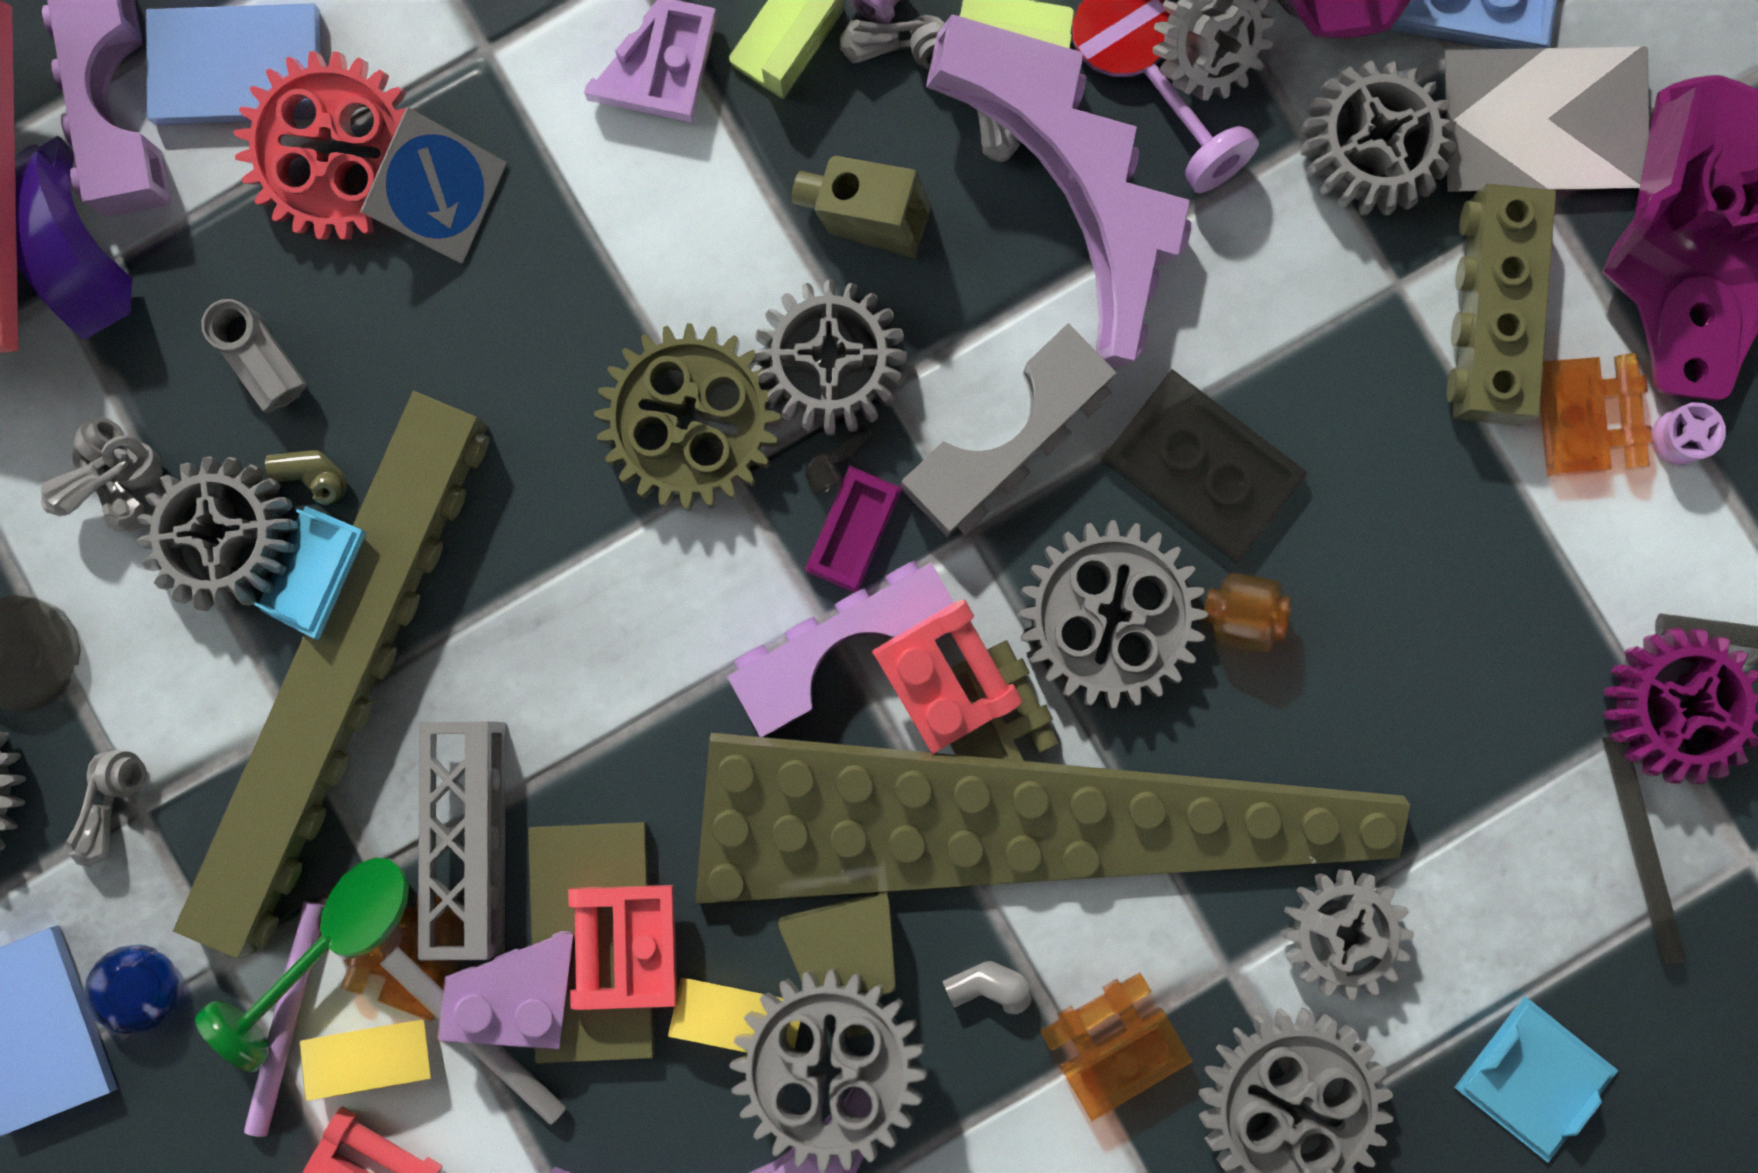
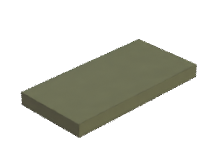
M647 822L529 827L532 945L551 938L552 934L560 931H571L573 934L559 1049L535 1047V1063L653 1058L655 1055L653 1007L575 1010L570 1008V990L576 989L574 908L568 907V889L578 887L649 886ZM613 906L598 907L599 986L615 988Z

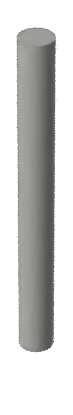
M397 946L383 959L380 965L440 1021L444 990ZM464 1043L549 1125L554 1123L565 1111L566 1106L502 1045Z

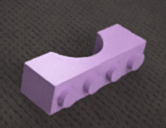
M47 0L48 5L42 7V16L45 27L55 42L57 59L52 60L51 67L55 83L64 94L67 113L61 115V126L68 144L73 147L76 167L71 168L70 178L77 198L104 217L170 205L171 200L162 151L141 133L118 128L111 117L108 107V88L115 69L129 53L143 45L135 0Z
M915 561L907 563L885 577L889 586L869 597L865 588L835 604L838 615L820 625L815 617H811L784 633L788 640L784 645L769 653L765 646L761 645L733 661L738 670L728 675L727 678L760 737H767L814 711L812 694L814 677L820 663L834 647L848 639L859 636H880L891 640L954 603L932 563L920 569ZM945 633L944 635L935 639V642L943 639L951 633Z

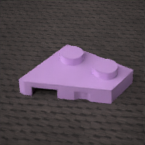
M657 0L644 15L641 27L637 31L628 34L615 50L616 57L596 80L592 77L587 83L584 91L587 101L693 123L717 19L715 8L678 0Z
M557 932L552 934L551 938L521 950L514 949L478 967L472 966L446 976L438 1041L559 1049L573 940L572 932Z

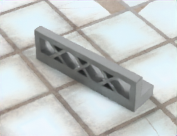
M419 722L418 960H488L505 953V722ZM437 734H465V759L451 773L436 759ZM464 773L465 788L458 781ZM436 774L443 780L437 788ZM450 788L465 803V818L452 832L436 818V803ZM464 832H465V847L458 841V838H459ZM436 834L443 840L437 847ZM449 848L464 862V878L451 892L436 877V861ZM463 892L464 905L457 899ZM436 894L442 899V901L437 906ZM449 907L464 922V946H436V920Z

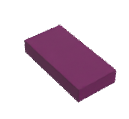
M849 466L804 571L853 593L859 591L902 488Z

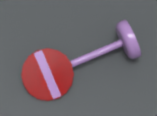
M1084 0L1079 5L1072 21V42L1076 51L1084 53L1082 60L1094 71L1111 77H1133L1140 73H1145L1202 146L1190 159L1185 170L1187 183L1195 193L1210 191L1223 184L1244 167L1259 146V140L1248 128L1237 126L1226 129L1212 137L1169 80L1159 72L1156 64L1162 57L1153 54V47L1164 41V34L1154 30V25L1159 22H1167L1169 19V13L1162 6L1164 2L1161 0Z

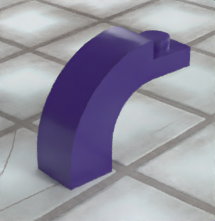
M57 136L40 147L36 144L30 145L15 157L17 265L45 304L78 336L86 340L130 314L133 279L98 246L82 223L71 194L70 171L73 168L74 152L72 148Z

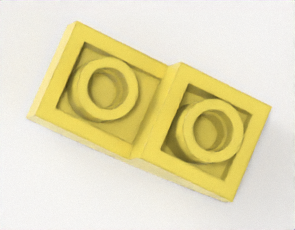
M680 978L677 1004L674 1007L668 1037L748 1053V1051L735 1044L734 1039L740 1034H754L755 1032L745 1021L744 1017L746 1014L753 1011L765 1016L767 1015L760 1001V997L764 994ZM792 1021L787 1027V1040L794 1049L800 1021Z
M424 1019L299 1041L305 1101L431 1079Z

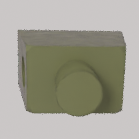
M832 156L828 161L824 176L799 171L792 189V203L815 209L816 214L828 233L916 259L932 207L917 170Z
M887 891L780 917L778 921L779 929L801 981L803 973L812 970L818 979L819 985H824L828 971L833 968L838 970L841 986H846L855 973L862 974V992L867 994L879 983L884 985L882 995L896 991L890 907ZM860 1024L850 1025L846 1030L847 1037L872 1033L867 1027Z

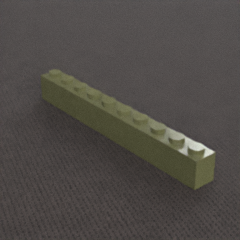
M414 390L412 391L353 524L354 527L367 532L320 639H313L306 634L303 636L173 932L236 959L254 954L258 948L263 950L272 939L279 918L273 915L282 894L288 895L294 888L302 871V863L297 861L306 839L309 841L313 840L324 822L326 809L321 807L330 785L333 787L337 786L348 767L350 755L346 754L345 751L353 732L359 733L362 731L371 715L373 701L368 698L377 678L384 679L394 663L397 649L392 644L400 626H407L417 611L420 595L415 592L424 572L431 573L439 561L443 550V542L439 540V537L447 519L453 521L464 504L466 489L462 488L469 469L470 467L477 468L480 465L488 449L489 437L485 435L488 426L476 416Z

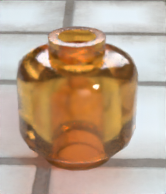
M1231 573L1223 580L1220 590L1209 589L1204 611L1208 612V617L1203 618L1204 622L1214 624L1213 633L1218 644L1260 653L1266 652L1272 648L1275 641L1284 642L1286 638L1292 597L1284 595L1282 584L1278 580L1242 573Z

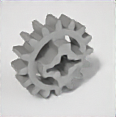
M1165 0L1162 6L1170 14L1167 22H1159L1154 25V30L1164 34V41L1153 47V54L1166 59L1159 68L1161 75L1172 79V86L1207 101L1212 93L1224 99L1228 98L1230 83L1243 88L1248 86V78L1245 72L1250 67L1262 70L1264 65L1257 57L1260 49L1272 48L1273 44L1272 41L1263 37V30L1275 24L1273 17L1261 13L1269 3V0H1180L1178 3Z
M1338 869L1336 883L1334 884L1327 875L1321 873L1315 875L1318 890L1312 892L1306 888L1299 887L1296 892L1304 903L1300 909L1286 906L1284 913L1295 919L1293 928L1281 930V937L1294 941L1296 947L1285 955L1287 961L1293 964L1304 962L1305 965L1301 969L1299 977L1309 984L1320 976L1318 991L1328 996L1334 993L1338 985L1342 996L1348 1000L1356 999L1359 985L1373 996L1379 994L1376 979L1382 976L1395 983L1398 980V976L1391 967L1394 960L1409 962L1411 957L1405 951L1399 949L1400 941L1414 938L1413 931L1399 927L1398 921L1409 913L1407 907L1401 905L1390 906L1388 904L1396 892L1392 887L1384 885L1373 891L1375 877L1362 873L1357 879L1356 884H1354L1352 872L1345 869ZM1346 895V898H1341L1338 907L1324 913L1318 911L1329 900ZM1375 910L1382 923L1383 937L1379 936L1372 921ZM1340 925L1349 927L1357 932L1353 943L1344 941L1336 936ZM1310 931L1316 933L1321 944L1322 951L1319 958L1322 962L1318 960L1313 951ZM1369 956H1375L1367 966L1352 972L1356 962Z

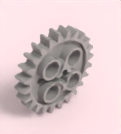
M1111 520L1107 524L1104 536L1099 537L1092 523L1084 526V541L1081 543L1069 531L1062 536L1065 553L1062 554L1051 546H1048L1043 551L1051 565L1049 569L1039 565H1032L1029 572L1040 584L1038 587L1026 586L1021 589L1020 594L1034 601V606L1019 611L1018 618L1033 621L1034 629L1027 631L1020 638L1024 642L1038 641L1040 649L1030 657L1029 661L1037 663L1047 659L1051 666L1043 679L1045 682H1049L1060 675L1066 678L1062 695L1065 697L1070 696L1080 686L1084 688V705H1092L1099 692L1104 693L1108 708L1117 707L1120 692H1125L1132 706L1140 705L1141 687H1145L1154 697H1159L1163 695L1162 686L1159 681L1161 676L1173 683H1178L1182 680L1179 671L1174 666L1176 661L1184 664L1195 663L1196 658L1185 646L1187 643L1204 641L1205 636L1192 629L1191 623L1208 617V612L1192 608L1191 600L1199 597L1205 591L1204 588L1200 587L1187 588L1184 581L1196 569L1194 566H1187L1177 570L1173 563L1180 554L1181 549L1179 547L1173 548L1165 554L1158 550L1162 538L1161 533L1157 532L1145 543L1140 541V524L1135 523L1132 525L1124 537L1119 534L1116 520ZM1094 565L1102 570L1106 578V585L1102 593L1097 595L1088 594L1079 587L1077 572L1081 566ZM1121 565H1125L1129 573L1117 605V612L1125 615V622L1113 625L1109 635L1105 662L1099 665L1095 661V656L1105 631L1107 619L1103 615L1098 614V608H1104L1112 602L1117 583L1118 569ZM1149 580L1157 585L1161 593V601L1156 609L1145 610L1135 602L1133 588L1137 581ZM1077 619L1086 623L1089 627L1091 641L1085 650L1076 651L1064 643L1062 628L1068 620ZM1126 634L1135 635L1145 643L1146 657L1139 666H1130L1120 658L1118 645L1121 638Z
M832 968L828 971L824 985H819L818 979L812 970L803 973L801 991L789 978L782 981L780 989L783 1001L769 992L762 995L760 1001L767 1015L765 1016L753 1011L746 1014L744 1019L755 1032L754 1034H740L734 1039L735 1044L748 1051L747 1056L730 1062L731 1069L746 1073V1080L731 1089L732 1094L750 1095L752 1101L741 1111V1118L759 1115L762 1123L756 1129L753 1135L754 1138L757 1140L772 1132L777 1136L772 1154L778 1156L788 1145L796 1148L795 1166L799 1168L809 1157L810 1153L816 1154L820 1172H825L828 1169L833 1155L837 1154L844 1169L850 1170L854 1165L855 1150L857 1149L869 1162L874 1161L877 1157L875 1139L877 1138L883 1144L892 1148L898 1139L890 1124L893 1123L900 1127L909 1128L914 1120L902 1107L903 1104L920 1105L923 1100V1095L909 1085L910 1082L923 1080L927 1076L926 1069L911 1065V1059L923 1053L925 1045L907 1043L905 1038L917 1023L915 1020H910L898 1024L894 1016L900 1010L903 1002L899 999L884 1007L879 1002L884 985L879 983L866 994L861 991L862 974L855 973L846 986H841L837 969ZM828 1014H831L836 1018L831 1062L833 1066L841 1067L842 1073H839L830 1084L832 1121L826 1124L821 1118L825 1097L826 1074L823 1071L816 1070L815 1065L820 1063L827 1055L828 1042L825 1019ZM790 1022H804L811 1028L814 1034V1045L811 1051L801 1052L790 1046L786 1035ZM860 1024L872 1032L875 1041L872 1053L859 1055L849 1049L846 1044L845 1034L850 1025ZM787 1084H801L809 1091L812 1104L808 1112H795L787 1106L784 1100V1090ZM856 1086L868 1092L872 1100L870 1114L856 1116L847 1111L843 1104V1093L846 1088Z
M1280 1008L1276 1010L1275 1026L1270 1027L1259 1015L1254 1016L1256 1033L1250 1037L1239 1028H1234L1233 1033L1239 1044L1235 1050L1218 1044L1216 1049L1226 1062L1223 1067L1206 1066L1204 1069L1210 1078L1216 1082V1086L1199 1089V1096L1205 1103L1214 1106V1108L1200 1113L1199 1119L1205 1127L1215 1129L1205 1137V1141L1212 1151H1221L1216 1160L1225 1172L1235 1169L1234 1173H1303L1306 1167L1312 1173H1325L1329 1168L1334 1173H1355L1353 1166L1357 1162L1365 1166L1374 1167L1375 1162L1366 1152L1369 1144L1375 1146H1386L1387 1141L1375 1128L1376 1125L1393 1122V1117L1378 1106L1379 1103L1393 1098V1093L1384 1085L1376 1083L1387 1074V1071L1377 1061L1369 1062L1375 1051L1365 1041L1356 1043L1358 1033L1352 1028L1344 1025L1337 1031V1021L1326 1013L1316 1024L1314 1015L1306 1008L1300 1009L1296 1022L1293 1023L1290 1016ZM1290 1057V1067L1286 1074L1280 1078L1270 1079L1268 1073L1272 1063L1278 1058ZM1343 1078V1088L1339 1095L1332 1099L1324 1100L1323 1091L1326 1085L1333 1079ZM1251 1085L1260 1086L1292 1104L1299 1105L1304 1100L1316 1113L1342 1119V1124L1335 1127L1324 1123L1316 1116L1297 1107H1291L1287 1112L1276 1099L1261 1094L1248 1093V1088ZM1261 1112L1269 1113L1268 1122L1263 1129L1255 1133L1246 1132L1247 1123L1252 1116ZM1311 1134H1322L1321 1143L1317 1149L1306 1154L1300 1153L1301 1145L1305 1138Z

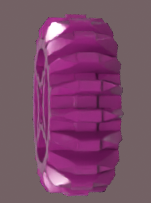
M1681 628L1668 629L1664 633L1663 638L1659 634L1644 637L1642 639L1643 649L1638 646L1629 647L1624 652V655L1630 666L1615 665L1610 670L1613 676L1621 682V685L1606 687L1603 693L1610 699H1617V709H1609L1602 716L1606 720H1619L1621 727L1611 734L1610 739L1615 743L1630 742L1623 758L1628 762L1643 760L1642 772L1644 774L1658 776L1662 773L1663 779L1667 783L1680 784L1685 778L1689 784L1700 785L1707 782L1708 775L1714 779H1722L1728 776V764L1742 766L1749 762L1742 747H1758V736L1751 731L1753 726H1758V714L1756 713L1758 692H1754L1752 684L1758 681V671L1742 670L1749 654L1741 650L1728 653L1730 639L1720 636L1709 640L1707 631L1703 629L1690 630L1687 635ZM1677 659L1693 663L1689 672L1680 674L1675 683L1672 681L1660 682L1655 679L1665 666ZM1717 689H1718L1719 694H1720L1722 708L1720 707V705H1719V703H1718V701H1717V697H1716V691H1717ZM1687 696L1688 701L1684 704H1690L1689 713L1695 716H1683L1682 712L1688 708H1680L1681 700L1677 697ZM1648 704L1651 705L1655 713L1654 726H1652L1649 718ZM1696 730H1710L1715 733L1704 746L1694 752L1685 754L1677 751L1682 741L1690 740Z

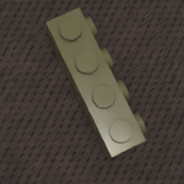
M1487 183L1470 201H1466L1460 217V233L1467 236L1466 253L1459 260L1455 277L1456 289L1462 291L1461 312L1456 313L1451 329L1452 346L1458 347L1457 367L1453 368L1449 374L1446 390L1448 402L1454 403L1452 419L1521 426L1539 417L1556 190Z

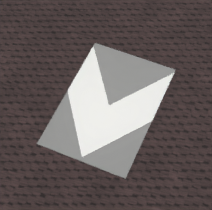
M1648 46L1445 50L1446 100H1450L1449 109L1446 111V119L1457 122L1456 130L1446 136L1448 140L1457 144L1455 153L1451 157H1447V163L1450 165L1447 173V191H1480L1487 183L1548 190L1640 188L1649 138Z

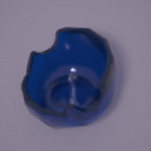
M142 944L117 947L107 952L95 962L86 977L84 1000L93 1020L115 1033L136 1034L158 1026L175 1007L180 980L172 961L163 953L158 952L156 948Z

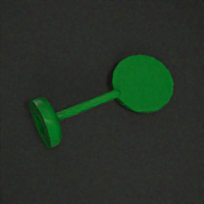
M375 857L357 864L344 874L330 892L322 911L320 925L322 937L246 1013L234 1005L223 1001H214L206 1004L195 1017L197 1029L204 1040L230 1064L247 1072H256L266 1062L270 1053L268 1040L256 1023L329 949L338 956L355 958L370 953L389 937L399 924L407 905L409 883L405 871L390 859Z

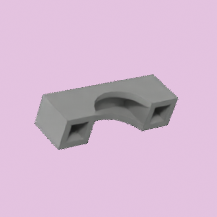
M1068 323L1026 363L1023 376L1030 395V414L1027 424L1021 432L1006 444L984 451L965 450L943 441L901 481L902 491L947 538L957 528L966 535L990 512L983 505L985 501L998 489L1007 496L1031 473L1024 465L1039 450L1048 457L1072 434L1065 426L1081 410L1089 418L1112 396L1113 393L1106 386L1112 381L1117 372Z

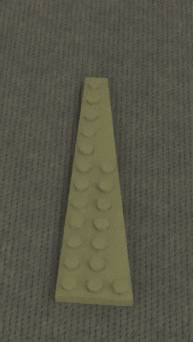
M711 733L695 904L1400 858L1410 803L1402 795Z

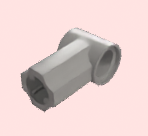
M221 299L212 303L205 310L201 320L205 339L213 347L219 349L264 413L270 414L277 409L284 408L301 396V393L308 387V384L272 336L266 319L260 313L233 299ZM244 316L246 320L244 335L235 342H229L226 336L229 323L237 317Z

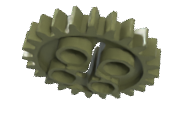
M687 323L683 339H675L669 326H664L662 333L663 343L656 345L650 337L644 334L641 336L645 352L638 356L627 348L622 350L629 364L626 370L612 366L608 367L607 371L617 382L615 388L602 387L598 389L599 395L607 402H610L611 406L610 408L594 411V416L598 421L610 424L611 428L596 435L597 440L604 445H616V448L609 452L605 460L610 466L627 463L619 479L626 485L640 477L641 481L637 494L641 498L645 499L657 488L659 489V504L662 507L667 508L676 494L680 495L683 508L686 511H691L695 496L702 495L703 500L711 509L715 506V491L722 489L731 500L736 499L733 482L738 478L752 487L756 484L749 471L752 464L763 468L770 466L769 460L760 450L762 446L778 447V438L772 433L767 432L766 427L781 424L782 416L777 412L766 410L770 401L767 397L770 389L761 390L757 376L765 369L751 371L755 365L753 361L754 350L748 351L740 357L737 356L740 344L738 337L733 335L721 346L718 344L719 338L716 327L711 326L704 339L701 340L697 339L692 323ZM676 370L684 375V383L678 392L672 395H662L656 392V380L663 372ZM723 385L736 388L740 392V396L733 408L719 411L709 405L710 396L716 388ZM647 400L682 414L687 413L690 406H695L702 419L721 424H733L738 427V431L732 435L696 421L690 422L688 429L685 430L676 416L658 411H646L640 408V404L642 401ZM661 424L667 427L668 438L659 449L645 450L640 447V434L647 426ZM707 439H715L721 442L724 446L723 455L717 463L710 466H702L694 461V450L700 442Z

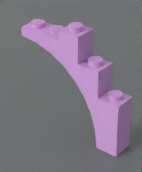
M952 14L937 33L926 87L971 105L1010 130L1022 144L1038 157L1065 194L1085 236L1096 277L1099 313L1096 352L1113 369L1134 362L1135 358L1141 355L1147 341L1148 325L1143 323L1146 304L1152 300L1159 282V270L1154 268V266H1160L1175 258L1187 246L1191 234V221L1186 219L1190 200L1126 182L1132 178L1138 163L1139 149L1133 147L1137 127L1076 109L1081 102L1086 85V75L1080 74L1083 52Z

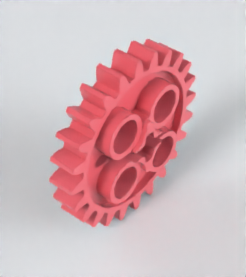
M309 51L308 68L306 69L297 59L288 57L286 58L288 76L284 77L277 71L268 69L266 74L272 88L267 91L256 86L250 87L251 93L260 102L257 109L251 107L239 108V112L251 120L252 123L251 128L234 130L235 136L249 141L250 148L237 153L235 160L252 163L254 168L242 178V182L249 185L261 184L263 186V189L254 200L257 205L265 206L274 202L277 203L271 218L274 221L284 222L294 215L293 232L305 234L314 222L316 239L328 240L334 225L340 239L351 240L353 223H355L364 234L370 235L374 233L372 218L361 213L360 210L406 109H399L397 107L404 99L406 92L400 87H395L385 92L384 89L388 83L389 75L380 69L367 79L368 62L359 57L352 63L349 70H347L345 55L337 51L333 52L328 67L321 54L315 51ZM310 99L316 107V117L309 127L300 129L294 121L293 113L299 102ZM368 107L374 117L372 130L363 137H356L350 127L351 116L356 110ZM290 135L326 142L334 139L348 145L375 147L380 149L381 154L376 159L337 152L330 153L329 155L309 148L283 146L281 144V137ZM303 156L310 164L311 174L304 185L296 187L289 178L288 170L294 159ZM361 164L368 173L367 187L363 192L352 195L345 186V175L350 167Z

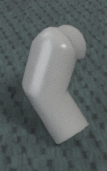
M993 961L982 962L942 981L954 1008L981 995L1003 1005L1004 1012L1009 1014L1022 1013L1031 1003L1029 983L1022 974Z

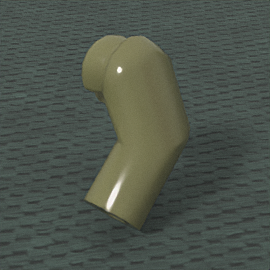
M309 450L271 454L265 458V470L268 479L271 478L278 482L300 480L314 494L313 499L317 503L322 505L335 504L347 491V480L343 471L321 451Z

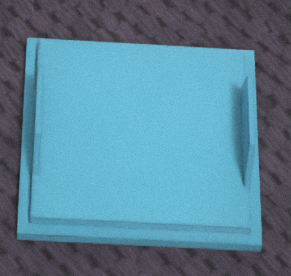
M305 506L303 511L296 510V512L300 513L296 520L298 530L291 533L287 542L295 544L294 553L287 554L282 552L278 561L286 565L287 570L285 574L280 575L273 572L270 580L273 582L274 590L269 594L264 593L260 603L255 602L254 605L259 607V611L313 639L319 640L367 532Z
M1524 996L1454 1088L1549 1163L1568 1136L1577 1135L1602 1103L1600 1094L1618 1070Z

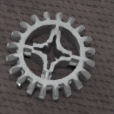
M1373 60L1365 62L1359 74L1350 66L1341 72L1338 76V82L1332 79L1325 82L1320 89L1322 97H1314L1308 105L1307 111L1312 117L1305 119L1300 131L1310 139L1301 146L1300 155L1317 158L1308 167L1307 176L1316 177L1323 174L1326 181L1320 187L1321 195L1329 194L1334 188L1340 191L1342 194L1338 199L1339 208H1346L1354 198L1358 200L1360 215L1369 214L1375 203H1377L1383 216L1390 215L1396 209L1397 203L1404 209H1410L1418 202V195L1428 197L1436 189L1434 179L1441 180L1448 173L1450 165L1444 159L1451 157L1455 153L1457 144L1448 140L1446 136L1456 130L1457 122L1441 119L1440 116L1449 109L1450 100L1434 102L1430 96L1436 90V82H1429L1423 88L1415 83L1418 78L1417 68L1410 69L1404 77L1398 76L1396 61L1388 62L1381 74ZM1382 103L1390 105L1400 112L1390 111ZM1347 107L1352 116L1349 124L1352 128L1353 136L1345 145L1340 146L1337 138V120L1340 111ZM1415 131L1418 154L1413 170L1409 171L1404 161L1408 154L1403 142L1411 132ZM1369 134L1373 138H1378L1380 136H1383V138H1385L1393 134V136L1387 141V143L1383 139H1378L1376 141H1373L1371 139L1363 143ZM1354 165H1365L1371 168L1376 176L1367 174Z
M826 280L823 286L824 296L815 297L810 283L802 285L804 301L799 304L789 293L784 294L781 300L785 310L788 312L785 316L777 310L768 309L765 314L766 320L776 331L769 329H758L756 331V340L770 349L755 351L753 361L756 365L770 367L757 375L760 387L776 385L768 392L767 397L770 400L768 405L773 407L785 400L788 401L781 413L782 419L785 422L789 423L802 411L804 412L802 419L803 431L811 432L814 428L816 417L824 418L825 434L834 435L836 430L834 419L844 417L846 428L849 432H854L858 429L854 413L861 410L865 418L870 422L878 419L876 408L871 403L873 399L888 407L892 405L894 396L883 384L893 387L902 386L904 375L889 367L905 364L907 353L900 349L890 348L903 341L904 334L902 329L892 328L883 330L893 320L891 309L887 308L875 315L871 314L877 304V296L875 294L869 293L859 304L855 302L857 297L856 284L849 283L845 287L843 297L835 296L834 281ZM821 317L819 332L814 339L806 343L795 344L794 349H785L789 339L798 328L813 319ZM838 317L859 325L869 335L875 349H864L863 343H852L844 339L839 333ZM829 333H832L833 347L837 349V356L845 355V358L836 359L835 368H832L831 383H827L826 368H823L822 359L817 362L814 361V358L824 356ZM783 367H797L798 372H807L816 376L820 381L821 400L809 397L796 389L786 377ZM864 367H875L871 378L864 387L853 395L838 400L840 382L846 375L853 372H863Z
M211 456L203 457L200 470L188 462L180 464L181 481L175 477L165 475L160 477L162 486L167 491L164 496L154 493L145 495L149 504L156 506L153 516L142 514L136 517L139 524L150 527V535L141 536L135 542L140 548L153 550V553L147 556L141 564L146 570L160 571L154 584L157 588L163 590L173 588L172 599L177 603L186 604L192 600L194 608L202 611H209L213 604H215L218 610L223 612L232 611L236 599L242 605L251 606L255 604L256 595L254 587L264 593H271L274 590V585L268 575L271 572L284 575L287 567L285 564L278 562L282 552L287 554L294 553L295 544L284 541V534L297 531L298 523L291 519H281V516L289 512L293 507L291 500L285 497L275 498L279 493L281 485L278 481L271 478L262 481L263 470L250 464L243 469L242 462L232 457L226 458L222 466L217 459ZM226 490L239 491L249 501L257 520L237 519L233 510V504L227 502ZM197 502L196 513L193 519L187 524L182 525L187 512ZM217 524L237 530L225 532L223 539L217 538L220 544L199 539L211 537L213 529L219 531L216 526ZM256 542L251 556L239 568V556L242 550L247 545ZM188 547L200 552L203 566L209 567L210 580L206 581L200 578L189 568L180 548Z

